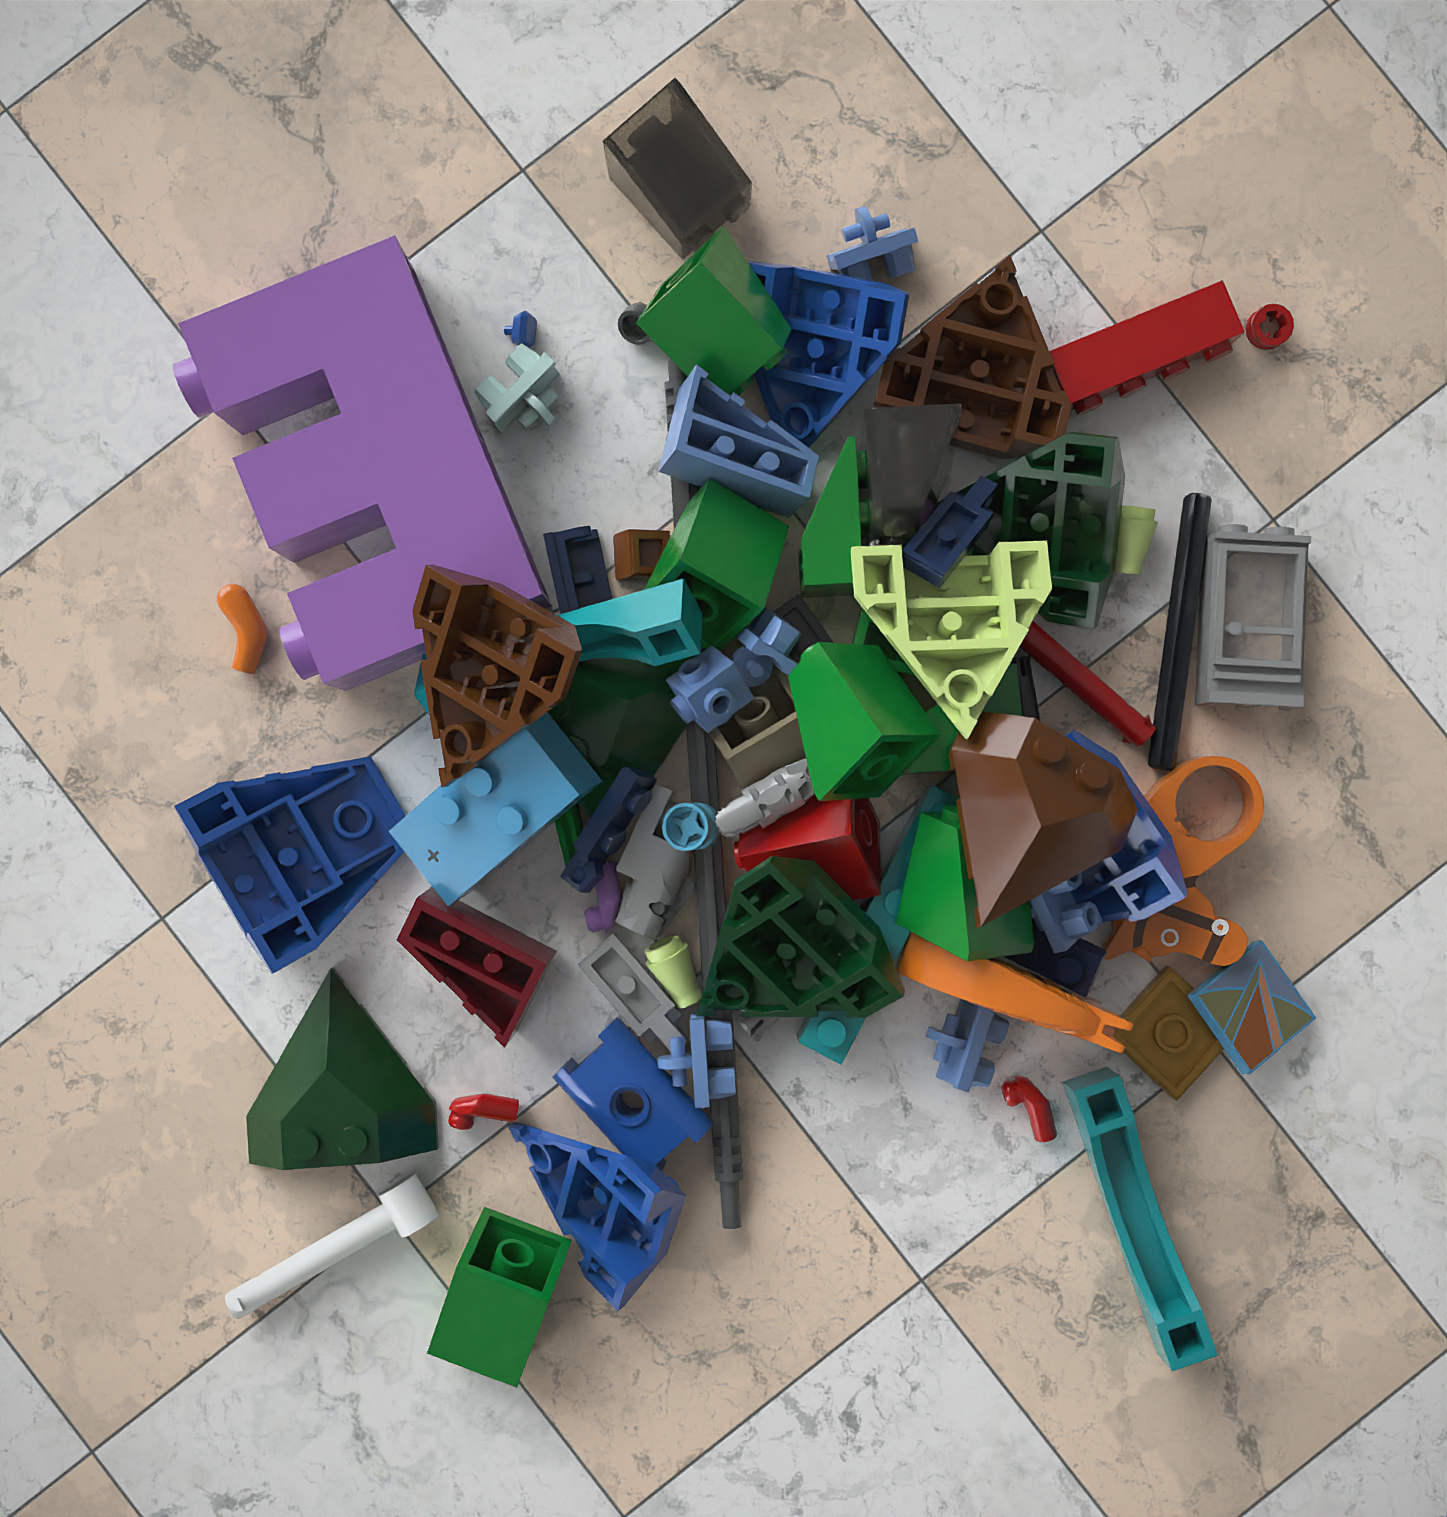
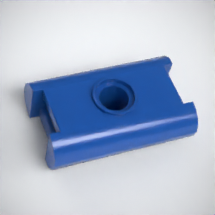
M616 1017L598 1035L603 1043L579 1064L571 1057L552 1078L621 1154L652 1162L663 1171L667 1162L664 1157L688 1136L695 1143L698 1142L708 1132L714 1122L701 1108H695V1101L681 1086H673L672 1076L668 1071L658 1068L657 1059L625 1024ZM622 1092H636L641 1096L644 1106L641 1108L629 1107L623 1100Z

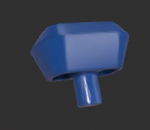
M523 311L514 316L513 326L504 327V334L511 335L513 344L517 346L524 344L531 348L535 344L537 320L528 311Z

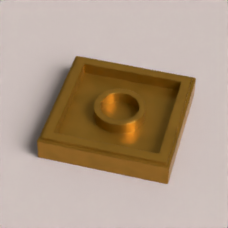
M1166 965L1121 1014V1018L1134 1023L1132 1031L1116 1028L1113 1037L1126 1046L1123 1053L1169 1096L1177 1101L1224 1048L1187 995L1194 988L1175 970Z

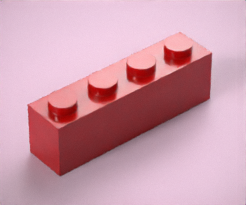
M1221 280L1049 352L1054 362L1052 369L1061 391L1065 390L1071 404V411L1075 410L1077 416H1080L1104 404L1102 398L1118 392L1120 398H1124L1144 389L1147 386L1145 381L1161 374L1163 380H1168L1189 370V362L1204 357L1206 363L1228 355L1233 351L1232 344L1245 331L1224 281Z

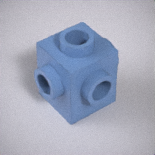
M710 646L697 657L684 662L676 673L666 679L676 696L670 702L678 715L687 724L694 720L707 733L717 726L726 723L735 712L754 699L735 663L713 646Z

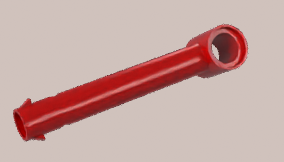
M1032 621L1019 647L1102 719L1110 723L1123 736L1122 742L1133 744L1136 748L1142 746L1156 729V726L1151 722L1149 714L1144 717L1134 707L1127 704L1112 688Z

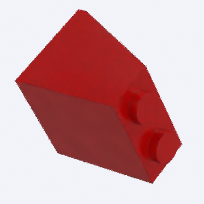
M815 795L805 805L783 815L764 829L758 825L744 834L740 833L739 841L734 842L733 850L736 864L739 869H745L746 872L771 856L812 860L853 900L881 895L880 821L869 798L819 801Z

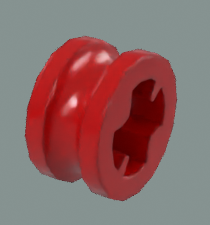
M1276 303L1267 304L1248 318L1245 326L1246 337L1256 348L1262 350L1274 349L1286 342L1292 335L1294 319L1290 311L1284 306ZM1267 316L1270 317L1269 322L1276 320L1279 325V330L1273 333V338H1269L1270 332L1263 334L1260 325L1267 320Z

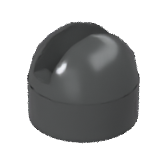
M642 302L629 305L618 319V330L622 337L636 345L645 344L651 339L643 330L635 327L636 321L647 306Z

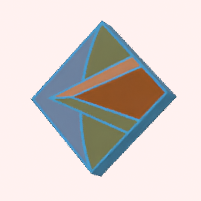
M1262 940L1250 943L1240 960L1230 965L1222 966L1187 995L1241 1074L1253 1073L1316 1019Z

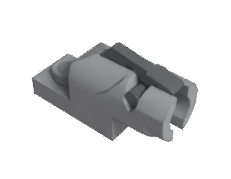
M655 783L651 791L652 798L647 807L642 811L616 867V871L633 878L631 884L626 882L620 911L615 922L652 940H656L657 937H661L695 887L687 874L690 870L689 851L676 850L668 844L666 839L655 834L658 826L662 827L663 818L667 811L677 804L671 801L674 791Z

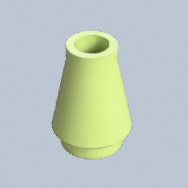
M1122 505L1114 572L1141 575L1144 559L1158 525V522L1154 521L1155 509Z
M678 934L662 938L645 949L644 952L648 958L645 965L671 996L678 1009L688 1007L702 998L688 943H682Z

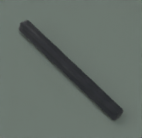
M1189 493L1183 499L1153 725L1156 726V729L1151 736L1148 757L1149 767L1160 770H1173L1177 762L1212 502L1209 495L1202 493Z

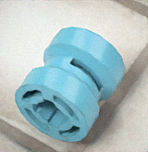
M701 802L676 804L667 811L663 818L662 830L664 838L676 850L691 851L709 848L716 843L721 835L718 831L719 829L716 828L717 824L714 822L718 812L709 804Z

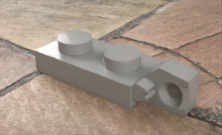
M616 933L609 936L578 963L582 971L639 1037L642 1035L648 1043L658 1037L670 1052L671 1037L683 1036L685 1045L688 1043L689 1039L674 1022L682 1015L675 1007L676 1004Z

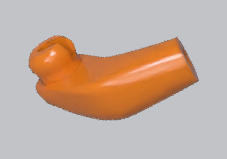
M227 584L219 590L217 604L234 627L237 635L232 668L241 672L255 674L266 644L267 628L247 590L237 584Z

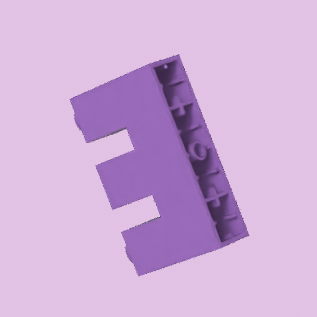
M395 235L178 323L191 357L174 363L173 371L187 404L198 418L214 412L241 435H245L335 398L341 414L232 458L268 548L295 563L386 525L396 547L394 550L287 593L297 621L280 627V636L286 654L301 679L306 680L320 674L323 684L348 691L419 662L422 654H426L422 629H415L412 609L426 565L433 564L501 583L545 609L552 607L414 267Z

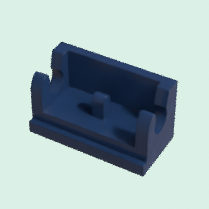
M582 526L543 534L560 614L612 599L597 529L591 530V526Z

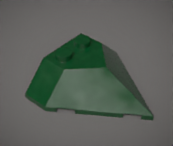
M1068 432L985 477L998 484L992 496L993 502L988 508L994 511L988 528L973 545L971 555H989L999 542L1047 541L1052 589L1037 613L1047 622L1095 629L1098 625L1115 570L1125 472L1118 437ZM975 483L958 492L965 496ZM943 500L922 510V512L930 517Z
M690 656L658 666H652L638 660L617 657L594 658L578 662L567 697L549 710L548 714L602 780L599 785L578 802L589 818H591L623 767L645 770L654 776L660 765L664 764L688 726L670 702L676 696L666 679L676 673L684 662L697 656Z
M771 856L735 880L696 1016H714L716 1010H740L742 1017H818L819 1011H847L848 1018H867L904 997L905 989L880 927L815 861Z
M334 967L330 968L246 1116L249 1164L280 1170L374 1164L430 1152L439 1148L436 1100L426 1087L423 1088L405 1065L407 1064L363 1005L357 1003L344 986V980Z

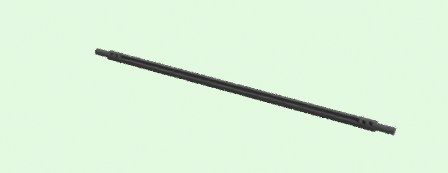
M667 356L669 381H666L664 384L667 431H669L678 391L686 380L687 375ZM670 476L673 526L675 529L687 503L699 491V486ZM701 647V653H702V652H704V651L706 650V649L703 648V647ZM693 720L686 727L691 803H706L716 809V811H720L716 745L710 734ZM721 835L716 843L709 848L694 850L703 991L726 914ZM716 1010L714 1016H705V1020L716 1019L732 1022L733 1049L707 1051L708 1068L734 1066L736 1095L710 1100L711 1120L714 1122L712 1125L715 1181L720 1182L722 1226L724 1229H736L741 1227L739 1180L743 1179L733 1011Z

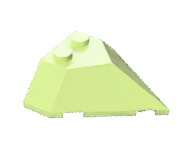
M1047 541L999 542L989 555L965 556L940 588L903 568L901 545L852 546L851 563L854 598L963 737L967 739L987 701L993 695L1026 636L1028 628L1038 610L1044 604L1052 589Z

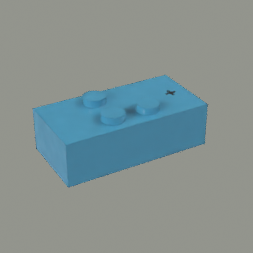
M547 712L451 785L443 788L440 785L397 823L389 833L446 905L450 906L480 886L599 785L602 780Z

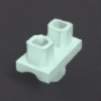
M520 344L505 361L506 365L519 378L506 389L491 375L474 391L485 408V414L489 421L500 433L515 419L525 429L537 418L548 426L555 420V417L547 408L559 397L549 386L560 375L554 367L556 363L545 352L539 356L524 344Z

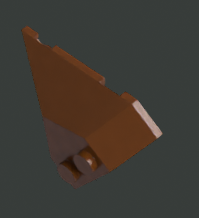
M1011 255L999 263L995 271L979 284L975 283L923 326L920 333L902 348L898 347L884 362L873 405L912 436L999 459L1021 458L1065 434L1071 404L1065 390L1061 391L1052 369L1054 365L1053 359L1028 297H1023L1015 277L1017 270Z
M431 564L425 566L412 613L415 629H422L427 659L420 661L433 739L440 738L445 767L438 768L441 788L451 785L567 697L582 648L575 625L503 584Z
M982 711L970 736L965 739L958 731L948 752L951 771H956L960 798L956 800L968 878L974 880L978 907L974 909L977 929L1120 852L1138 811L1119 768L1036 718Z

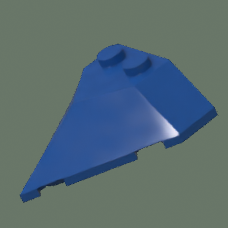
M748 261L792 329L784 345L787 349L784 357L768 371L762 366L754 373V377L770 419L810 448L901 344L910 293L886 283L800 266Z
M517 1122L510 1124L508 1128L515 1142L521 1141L526 1146L528 1157L533 1164L529 1169L563 1235L571 1234L584 1256L583 1259L578 1261V1264L585 1278L619 1311L627 1304L667 1254L687 1195L680 1189L673 1178L666 1176L652 1162L615 1153Z

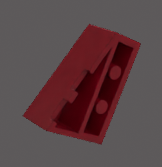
M430 887L416 898L397 938V941L439 983L443 981L464 1002L462 1006L472 1016L476 1014L496 1034L494 1038L504 1048L518 1031L557 953L551 947L459 900L447 906L433 887Z

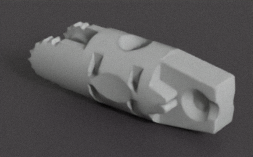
M805 758L785 767L783 766L763 780L741 790L743 796L727 804L726 808L722 807L721 811H717L718 815L715 816L716 821L714 822L717 824L716 828L719 829L718 831L722 833V836H727V839L729 837H739L740 833L744 834L758 825L764 829L783 815L802 807L814 797L815 794L807 759Z

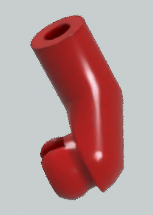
M1015 1076V1080L1005 1081L1001 1086L1004 1100L1010 1107L1017 1106L1020 1103L1024 1104L1028 1111L1034 1139L1038 1142L1054 1140L1057 1137V1130L1049 1100L1027 1077Z
M487 1093L458 1097L449 1106L451 1114L448 1118V1123L451 1127L459 1130L471 1129L474 1124V1116L514 1123L518 1114L519 1101L515 1098Z

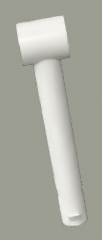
M417 1173L401 1179L378 1195L382 1202L381 1205L266 1270L260 1276L254 1277L228 1292L225 1300L230 1313L236 1319H241L267 1304L271 1299L281 1296L395 1229L404 1238L432 1222L440 1214Z

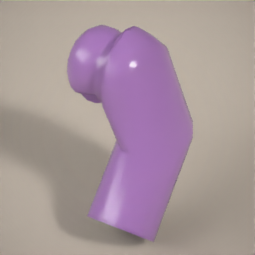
M606 862L603 865L604 877L595 886L599 906L588 907L584 912L587 928L593 933L603 929L605 932H608L616 925L615 920L619 911L621 891L614 862Z

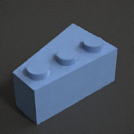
M696 364L679 388L658 472L700 487L711 478L755 506L790 518L810 498L819 455L772 420L766 423L743 405L746 402L734 392L731 396L708 380L706 377L709 373Z

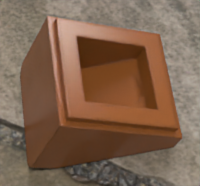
M627 529L615 534L613 545L616 580L650 579L670 539V531Z

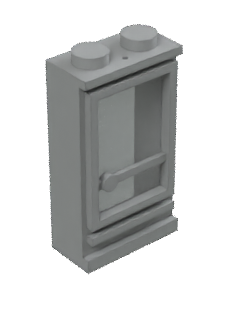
M1227 524L1218 526V531L1208 535L1206 539L1200 583L1195 705L1205 706L1221 703L1236 704V707L1244 708L1259 706H1277L1279 710L1304 707L1305 695H1302L1308 546L1311 543V536L1295 535V529L1290 527L1266 528L1264 534L1247 533L1248 526Z

